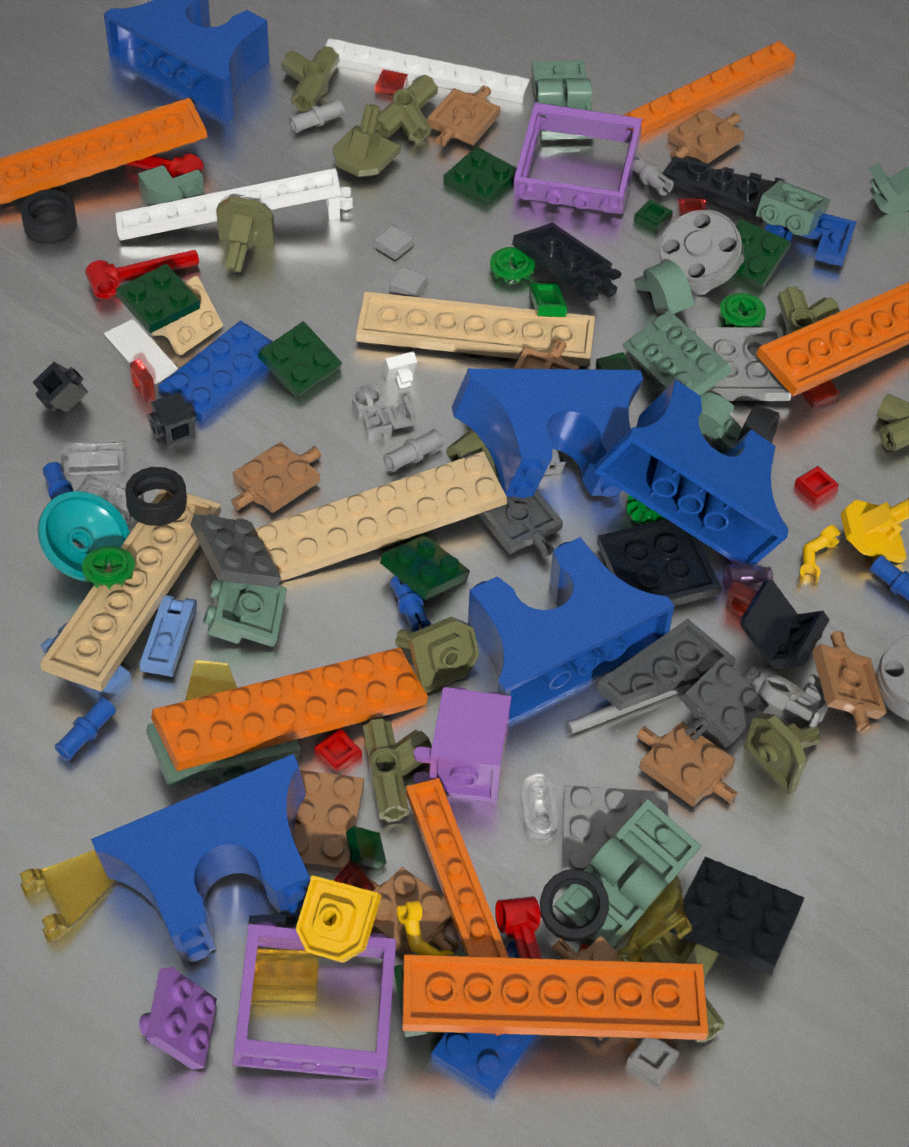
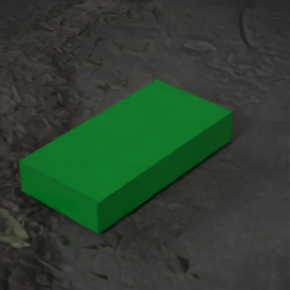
M530 284L529 295L537 317H566L567 306L557 284Z

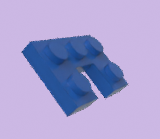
M825 213L819 217L816 228L808 236L802 235L803 237L820 241L815 260L843 266L856 227V221ZM767 224L765 230L789 240L791 244L794 234L788 228Z

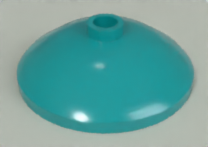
M82 491L63 493L51 500L42 511L37 528L39 543L47 559L65 575L81 581H86L82 573V562L91 551L105 546L121 547L130 534L123 516L111 503L100 496ZM73 542L77 543L80 548L76 547Z

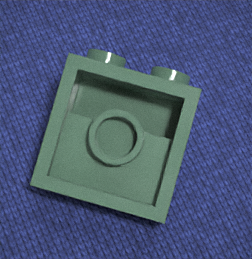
M779 180L761 196L756 216L762 218L767 224L781 225L788 228L793 234L808 236L816 228L819 217L828 210L831 199Z
M214 579L209 591V597L214 598L213 606L208 605L203 619V623L209 625L207 634L236 644L239 643L241 638H245L273 647L278 638L287 588L280 585L277 588Z

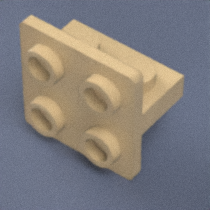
M192 276L184 281V283L200 300V309L151 333L152 336H165V338H168L177 355L184 354L223 327V323L198 276Z

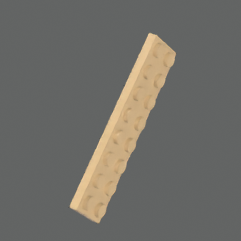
M364 292L356 330V341L519 359L525 347L539 352H550L555 340L560 339V343L563 340L567 344L561 355L563 360L574 365L590 367L595 316L567 313L566 317H537L536 311L532 309Z
M482 451L255 529L258 533V538L263 542L281 576L280 582L506 505L507 496L485 453Z
M160 490L152 503L165 502L172 498L174 494L166 490ZM186 493V510L174 522L161 526H149L138 522L120 547L128 551L134 558L135 569L132 579L125 580L123 587L117 584L112 585L110 590L106 585H102L97 589L93 586L41 660V670L102 692L159 607L162 599L167 595L200 545L190 525L194 514L205 516L214 514L219 516L221 505ZM110 563L105 569V572L107 573L112 572V566H110Z

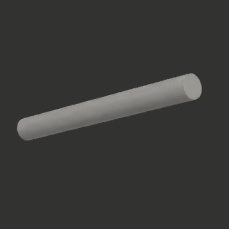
M690 684L620 711L614 705H609L566 722L567 730L572 735L686 691L690 688Z

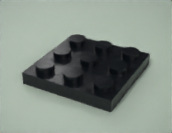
M667 519L598 535L597 545L609 571L634 588L650 594L667 596L674 606L720 595L721 585L699 540Z
M705 856L671 922L669 932L772 976L805 898Z

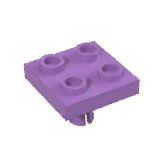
M173 967L159 969L151 1013H144L140 1017V1031L143 1035H146V1040L190 1069L204 1068L217 998Z

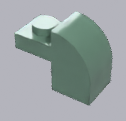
M879 162L870 167L869 169L874 178L870 180L872 188L869 190L878 208L887 214L909 211V166L891 177L887 176Z
M164 165L138 173L140 195L148 206L205 195L203 176L199 170L175 178L171 177Z
M671 260L645 269L643 276L634 279L637 290L651 292L657 314H664L668 310L675 314L695 306L685 274Z
M705 392L701 395L702 413L698 420L699 428L702 435L706 433L725 454L737 443L742 427L730 415L734 406L728 400L719 395Z

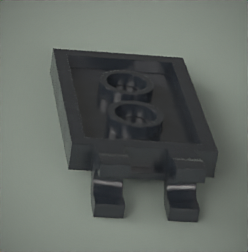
M553 222L514 235L512 242L514 247L571 287L578 285L582 296L587 301L591 302L598 299L599 294L592 287L600 285L601 289L608 295L617 292L618 287L611 280L621 278L622 272L617 269H611L613 263Z

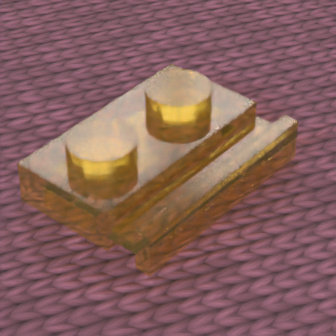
M257 949L251 1005L317 1007L319 956L307 953L305 950Z

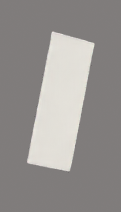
M134 319L103 333L150 386L170 377L179 369Z

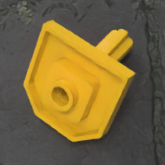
M909 498L893 507L887 502L876 505L855 499L840 513L846 539L862 554L876 558L884 555L887 560L901 564L907 559L900 531L902 530L901 522L909 518Z
M312 875L296 925V932L305 951L313 955L345 963L366 950L382 895Z

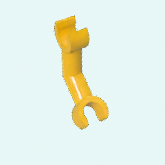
M829 525L818 537L803 546V565L800 568L798 577L801 584H803L804 574L807 573L814 575L815 584H818L821 571L816 565L815 553L826 546L827 548H832L840 542L836 536H839L841 532L835 525Z
M419 901L407 902L406 905L397 906L398 920L405 924L409 948L418 955L435 956L454 954L450 950L439 951L422 939L419 924L422 918V906Z

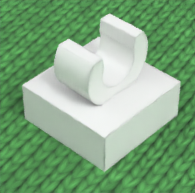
M350 187L340 188L342 196L325 199L329 220L340 219V209L349 210L353 208Z
M414 351L385 359L382 369L385 380L396 379L399 390L411 387L410 382L413 381L412 374H414L417 365Z

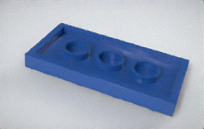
M240 320L158 385L159 394L165 397L180 392L185 403H191L196 419L204 423L269 369L258 358L260 350L273 341Z
M511 941L506 948L508 957L519 958L515 942ZM446 1032L431 1053V1059L495 1099L538 1035L501 1034L496 1036V1034Z

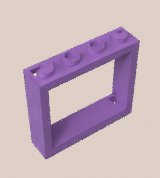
M534 103L514 177V197L524 200L548 202L554 205L561 204L580 209L587 208L606 213L623 214L641 139L642 118ZM546 130L629 143L618 192L528 178L540 131Z
M259 922L256 925L249 924L232 1066L383 1080L387 1068L396 939L388 938L380 933H371L366 950L356 955L359 957L382 959L375 1052L247 1039L257 946L305 951V948L296 932V926L294 928L278 927V925L272 922Z

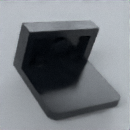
M765 580L742 616L740 625L772 669L775 670L804 666L809 660L816 643L822 637L823 631L830 619L823 610L798 614L773 580Z

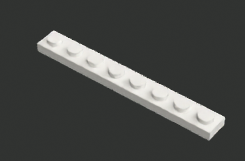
M328 39L325 45L332 47L339 54L340 60L337 65L339 67L413 82L426 74L433 78L434 83L438 87L452 90L455 88L472 94L477 93L483 85H486V87L488 86L491 89V94L488 97L523 104L529 89L530 79L515 75L472 68L466 65H458L341 40Z
M334 168L115 213L117 233L121 241L217 221L216 208L218 204L230 196L259 201L269 210L342 196L337 171Z

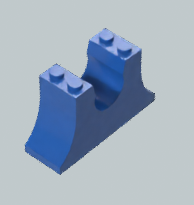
M153 0L129 8H111L104 13L110 57L185 99L190 98L193 104L225 122L234 117L233 101L242 85L270 63L267 20L249 10L232 16L228 22L216 27L210 26L208 0Z
M468 368L451 408L454 418L470 427L487 447L495 463L501 487L507 497L526 498L534 496L552 460V449L562 451L576 461L581 470V480L591 496L613 497L619 496L622 490L596 474L594 469L596 463L631 430L629 406L643 381L641 370Z
M675 379L639 415L636 427H633L596 463L594 472L743 569L749 571L788 536L789 529L777 510L771 487V470L776 446L753 430H750L724 455L716 451L705 440L699 428L698 420L702 413L701 396Z
M579 537L571 542H564L553 550L549 590L557 608L540 610L527 606L517 597L514 589L497 576L487 582L482 581L469 590L468 624L474 628L476 641L485 651L498 676L497 693L511 696L509 723L614 671L670 631L674 604L667 596L641 591L619 579L602 564L583 539Z
M294 754L91 839L108 879L134 888L146 897L159 912L167 926L182 963L199 961L208 956L210 951L216 949L214 928L205 905V898L211 886L220 878L234 873H244L257 878L264 885L270 904L279 914H285L286 918L300 916L310 883L309 874L294 842L296 816L302 801L306 797L299 764Z

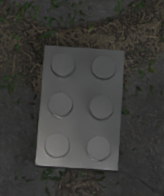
M194 514L190 525L218 581L277 588L281 576L263 542L258 538V533L252 522L242 518L236 520L221 518L214 514L207 516Z

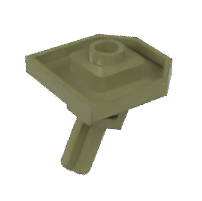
M366 104L360 126L355 125L333 146V156L337 167L358 177L378 175L401 152V145L380 136V133L376 131L381 112L379 106Z
M230 196L218 204L216 214L219 239L229 241L231 244L225 265L228 271L234 273L242 271L247 249L251 250L252 246L274 249L276 244L274 215L262 203L256 200Z
M452 616L416 632L401 629L397 632V638L395 639L397 646L411 650L417 679L426 694L468 676L479 657L474 628L470 624Z
M760 713L752 719L744 747L790 794L797 789L807 762L803 749L820 742V729L809 726L799 729L794 723L786 726L776 715Z

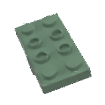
M584 60L532 61L531 71L536 103L592 111L591 80L587 79ZM546 130L540 131L541 140L593 138Z
M670 310L657 317L655 321L622 344L625 351L648 373L653 383L661 392L676 379L701 396L732 373L729 364Z
M154 723L148 724L146 731L168 787L215 776L218 782L223 784L249 773L251 768L270 764L291 754L298 758L301 750L297 740L176 772Z
M648 799L618 833L607 841L584 870L593 874L603 883L609 898V911L605 923L594 936L590 937L593 942L602 936L614 948L702 847L701 844ZM571 884L554 903V907L576 927H580L588 923L594 916L596 903L593 894L586 887L579 884Z

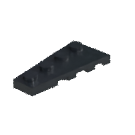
M674 157L662 172L668 179L673 181V186L759 220L762 218L756 216L761 196L779 180L785 181V179L776 177L774 181L761 179L762 174L750 172V176L736 174L734 169L727 167L717 170L711 169L708 163Z

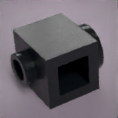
M53 362L33 381V384L38 389L35 393L37 398L53 412L58 408L68 412L88 393L81 383L84 379L73 367L67 369L56 362Z
M180 392L151 402L152 413L147 414V418L156 439L163 438L165 444L169 447L196 437L194 409L190 402L185 403Z

